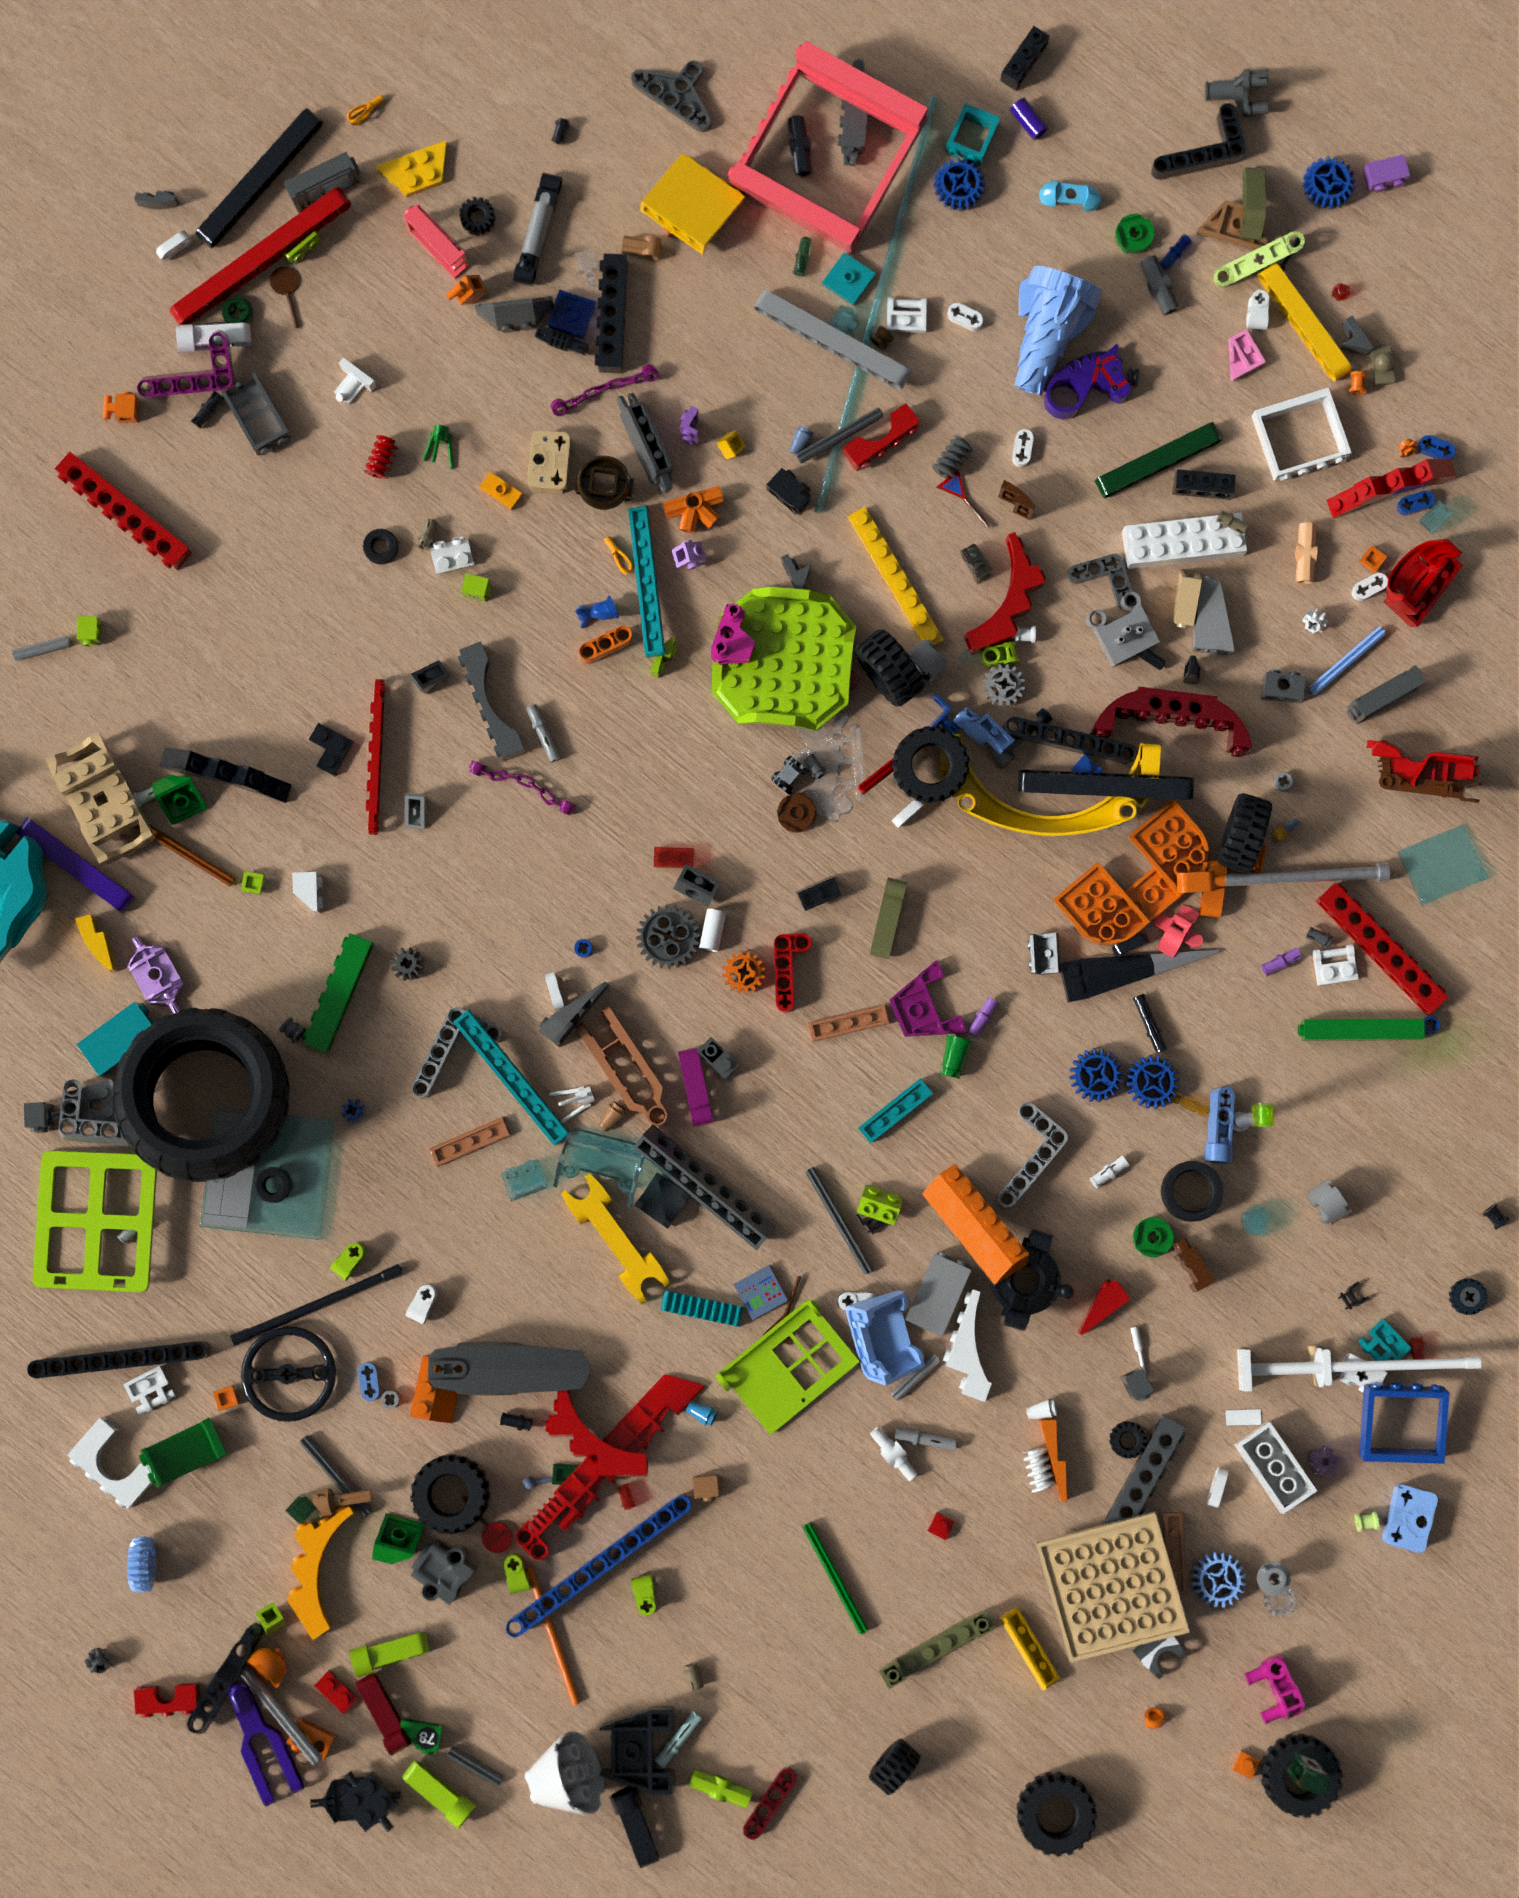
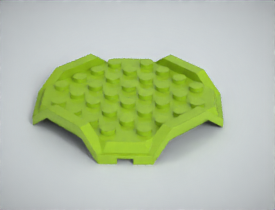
M763 587L750 590L735 603V605L737 604L746 610L741 629L755 641V648L749 663L720 665L713 661L712 694L738 725H779L817 732L836 714L838 715L849 706L851 668L857 627L830 595L805 589ZM723 613L720 615L719 622H718V626H717V630H718V627H719V624H720V621H721V618H722ZM725 634L724 637L729 638L730 635Z

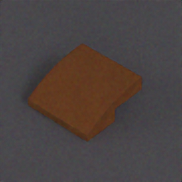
M1004 480L998 498L1014 504L1013 513L1031 520L1035 509L1033 502L1018 487Z

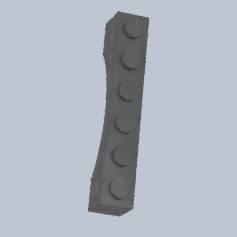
M481 641L460 649L461 656H458L462 668L466 667L468 674H465L469 686L473 684L475 692H472L476 704L479 702L481 704L482 710H479L483 722L487 720L489 728L486 730L490 740L495 739L497 745L494 746L497 757H502L503 761L526 753L517 731L502 722L489 704L486 694V676L490 662Z

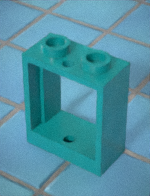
M965 103L946 144V152L956 158L968 159L969 164L975 162V165L981 166L999 126L1000 117ZM964 119L990 129L980 152L954 142Z

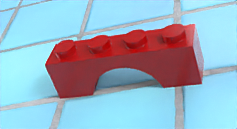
M907 403L890 414L891 429L884 438L877 441H868L858 436L843 447V454L856 471L860 468L864 470L871 464L874 458H881L891 446H898L902 443V439L905 436H912L919 430L920 420Z

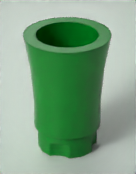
M947 1034L941 1074L959 1079L974 1041Z

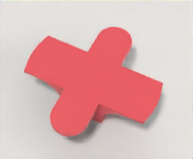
M1182 905L1173 918L1159 914L1154 918L1153 922L1157 928L1165 933L1156 948L1162 953L1174 957L1183 942L1193 948L1200 947L1203 944V937L1191 930L1200 914L1186 905Z

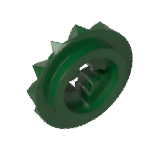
M243 297L230 298L222 307V317L227 324L250 323V319L253 317L252 305ZM235 306H237V308L240 311H243L240 313V319L236 315H233L236 309Z

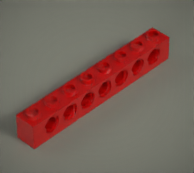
M69 451L55 467V470L59 473L57 477L65 484L71 483L73 485L72 489L78 495L82 496L84 494L88 497L87 502L94 508L99 506L106 518L110 521L112 518L118 522L116 525L125 533L127 530L131 532L133 540L138 544L143 542L148 546L146 550L154 557L159 555L162 558L161 562L169 569L173 567L178 570L192 554L186 545L72 452ZM82 473L80 479L74 480L75 474ZM91 485H97L95 491L89 492ZM106 497H112L108 504H103ZM121 509H126V513L123 516H118ZM136 521H141V525L138 528H133V524ZM151 533H156L155 539L148 540V536ZM171 545L170 551L166 553L162 551L164 546Z
M1336 882L1332 884L1315 902L1426 1015L1432 1014L1448 998L1445 995V989L1439 984L1436 985L1431 980V975L1425 970L1422 971L1417 966L1418 962L1412 956H1407L1403 952L1404 948L1397 941L1394 942L1389 937V932L1385 928L1379 927L1375 923V918L1370 913H1365L1361 909L1362 905L1358 900L1350 898L1347 894V889L1343 885H1338ZM1337 900L1344 902L1345 908L1343 910L1337 907ZM1351 914L1358 916V924L1351 922ZM1366 928L1373 932L1372 938L1365 936L1364 930ZM1379 943L1386 945L1387 951L1385 953L1379 950ZM1394 957L1400 959V967L1393 965L1392 960ZM1408 971L1415 975L1413 982L1407 979ZM1422 986H1426L1429 989L1428 996H1424L1421 993Z

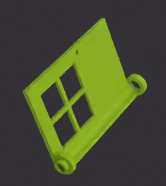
M807 1299L715 1375V1378L726 1391L731 1388L735 1390L770 1435L860 1362L819 1312L822 1308L815 1300L810 1301ZM810 1319L824 1336V1339L807 1352L793 1332ZM790 1336L804 1355L787 1369L772 1349ZM828 1341L842 1361L825 1374L810 1355ZM808 1358L822 1377L805 1391L790 1371Z

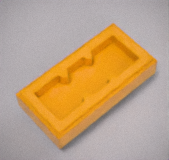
M492 472L487 475L479 486L480 490L510 510L514 508L522 497L520 491Z

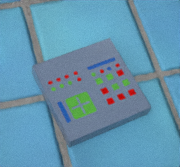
M769 1265L734 1284L752 1320L788 1301Z

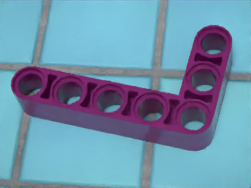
M216 330L209 338L213 370L146 376L137 385L138 393L143 397H155L229 389L235 380L228 334L223 330ZM214 337H222L224 343L222 345L216 344ZM217 356H224L227 363L220 364L217 361ZM220 376H228L230 382L227 384L223 383L220 380ZM201 377H207L210 380V385L202 384ZM188 379L191 386L184 387L181 380ZM162 381L170 382L171 389H165L162 386ZM144 382L151 385V391H146L143 388Z

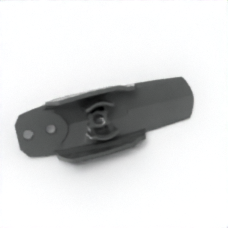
M460 1342L456 1347L436 1349L428 1358V1380L432 1386L465 1395H516L518 1393L581 1389L590 1373L589 1363L582 1351L526 1346L518 1342ZM441 1365V1372H435L434 1367ZM457 1365L462 1366V1371L460 1373H457L454 1370V1367H456Z

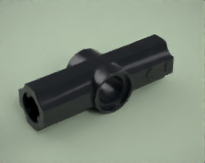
M794 115L788 118L791 156H793L795 175L806 177L812 174L810 141L806 133L804 116Z

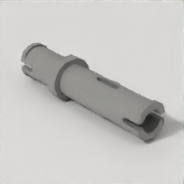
M537 704L529 706L526 710L532 721V728L536 730L550 763L559 760L561 757L546 726V719H543Z
M896 1428L894 1437L896 1440L911 1442L915 1446L921 1444L955 1451L957 1439L919 1432V1429L913 1431Z

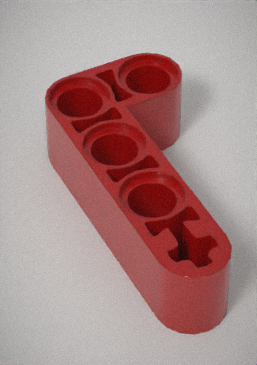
M781 934L774 940L776 1007L781 1013H789L794 1006L792 954L806 953L810 950L812 941L807 934ZM802 938L806 939L808 946L800 948L797 945V941ZM785 939L788 942V947L780 949L777 946V942ZM786 959L789 962V966L786 969H781L778 966L779 960ZM781 979H787L790 985L788 988L782 989L778 982ZM778 992L784 994L791 992V995L787 994V1002L791 1003L787 1005V1008L779 1005L783 1001V994L778 995Z

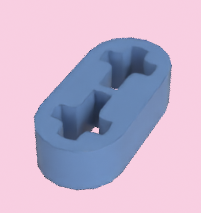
M367 1362L362 1364L358 1370L360 1390L365 1400L373 1401L380 1395L378 1370L373 1363ZM366 1366H369V1369H373V1373L370 1374V1381H368L367 1374H363ZM368 1383H371L372 1389H376V1393L373 1394L372 1398H370L369 1394L365 1393L369 1389Z

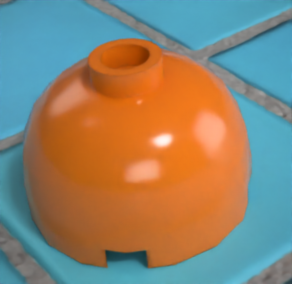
M269 1648L258 1649L246 1661L252 1670L260 1677H264L267 1680L266 1682L275 1688L279 1686L286 1676L287 1664L283 1659L285 1655L277 1648L274 1651Z

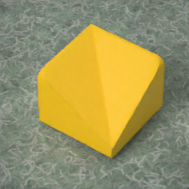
M737 430L728 432L717 442L726 459L737 456L746 447Z

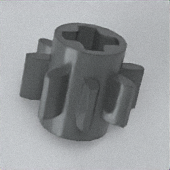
M106 1648L92 1649L88 1653L89 1658L85 1660L90 1672L97 1674L109 1669L108 1663L112 1662L111 1655L107 1652Z

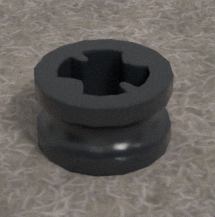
M1129 368L1127 381L1130 385L1138 386L1139 368H1136V370Z

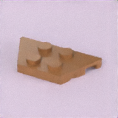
M1226 200L1198 228L1196 233L1251 250H1256L1268 244L1265 226L1263 227L1260 240L1240 239L1243 205Z

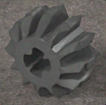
M411 947L408 948L407 953L404 948H401L402 955L395 952L394 955L398 959H391L390 961L396 964L391 967V970L397 971L395 974L397 978L402 975V980L406 981L409 975L410 980L413 981V974L415 973L417 976H420L421 973L417 970L424 969L423 965L418 964L423 962L424 958H417L420 952L415 951L413 953ZM405 960L412 962L409 969L403 966V964H406Z

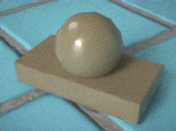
M1390 344L1373 346L1370 357L1374 385L1394 384V359L1391 355Z

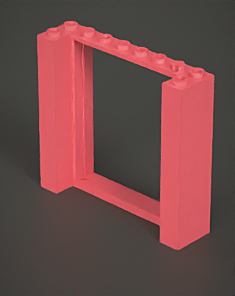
M805 40L803 46L800 44L795 52L797 61L795 68L792 67L788 72L786 84L780 86L776 102L770 104L767 118L761 120L757 136H753L748 146L750 148L748 152L743 153L740 161L736 165L731 166L728 172V179L732 188L740 190L742 194L852 254L926 124L928 108ZM800 77L907 135L857 225L852 224L750 167Z

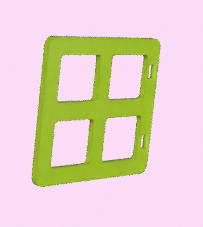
M44 1152L41 1157L33 1284L38 1288L121 1292L147 1291L150 1285L157 1170L143 1162L137 1154ZM57 1167H86L90 1169L87 1213H56L53 1211L55 1171ZM108 1169L141 1170L140 1206L137 1216L106 1215L104 1213L106 1174ZM53 1227L86 1229L84 1270L82 1274L49 1272L51 1230ZM104 1229L137 1231L134 1276H106L100 1274L102 1232ZM57 1276L66 1277V1284L56 1283ZM116 1279H126V1287L115 1286Z

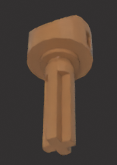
M331 1488L315 1490L313 1492V1504L320 1511V1517L334 1515L336 1507L373 1500L371 1490L334 1495Z

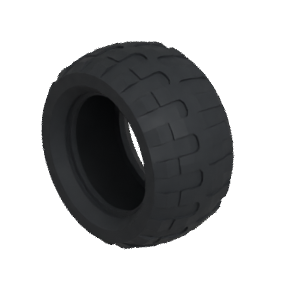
M188 1008L172 1015L167 1014L160 1017L145 1031L142 1030L137 1034L118 1063L117 1074L112 1087V1098L117 1125L130 1148L143 1162L168 1177L189 1180L191 1182H206L208 1180L226 1179L247 1167H251L274 1145L288 1115L290 1084L280 1053L271 1039L257 1028L254 1023L242 1016L231 1014L222 1009ZM211 1050L229 1055L246 1069L250 1078L249 1102L239 1121L225 1133L204 1140L181 1138L164 1129L156 1118L153 1103L155 1087L163 1071L177 1058L194 1051Z

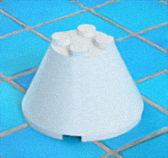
M569 1731L562 1734L535 1762L530 1770L526 1771L525 1778L529 1784L531 1801L534 1804L538 1803L541 1806L580 1815L593 1814L601 1806L602 1802H599L600 1794L604 1793V1778L600 1776L602 1767L591 1744L587 1745L583 1740L585 1736L581 1733Z

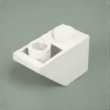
M317 872L292 873L293 893L316 914H320V908H323V897L320 896V889L323 888L322 877H319Z

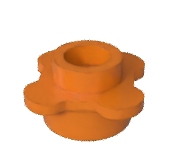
M1412 439L1403 441L1398 447L1401 451L1399 456L1403 458L1413 455L1417 450L1416 445L1418 442Z

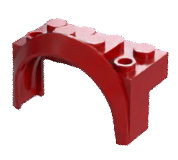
M1449 539L1429 540L1414 547L1393 568L1388 579L1387 598L1384 603L1407 625L1418 627L1462 568L1463 564L1456 559L1459 558L1462 551ZM1419 557H1422L1429 564V566H1427ZM1428 572V574L1426 575V577L1424 578V580L1421 582V584L1418 586V588L1415 590V592L1413 593V595H1411V593H1412L1413 589L1415 588V586L1417 585V583H1418V582L1421 580V578Z

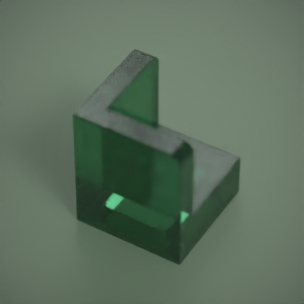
M300 1494L285 1511L299 1524H302L317 1507L304 1494Z

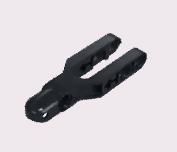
M255 1622L249 1626L239 1642L233 1646L188 1718L187 1728L190 1732L203 1734L208 1730L228 1697L230 1690L236 1684L247 1664L246 1661L260 1641L264 1632L261 1624ZM253 1630H256L255 1635H251ZM241 1645H246L248 1653L240 1657L237 1654V1649ZM223 1683L222 1686L225 1689L223 1691H218V1688L216 1687L217 1684L221 1685ZM211 1693L220 1697L219 1700L211 1696ZM212 1700L214 1707L211 1711L207 1712L205 1710V1703ZM197 1719H201L203 1722L199 1730H195L193 1727L194 1721Z

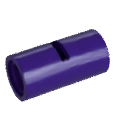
M1021 98L1010 108V112L1033 140L1039 139L1048 130V126L1025 98Z

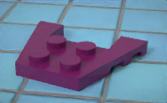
M938 960L934 961L889 1000L904 1037L963 1034L967 1032L961 1015L941 1023L928 993L926 984L944 977Z

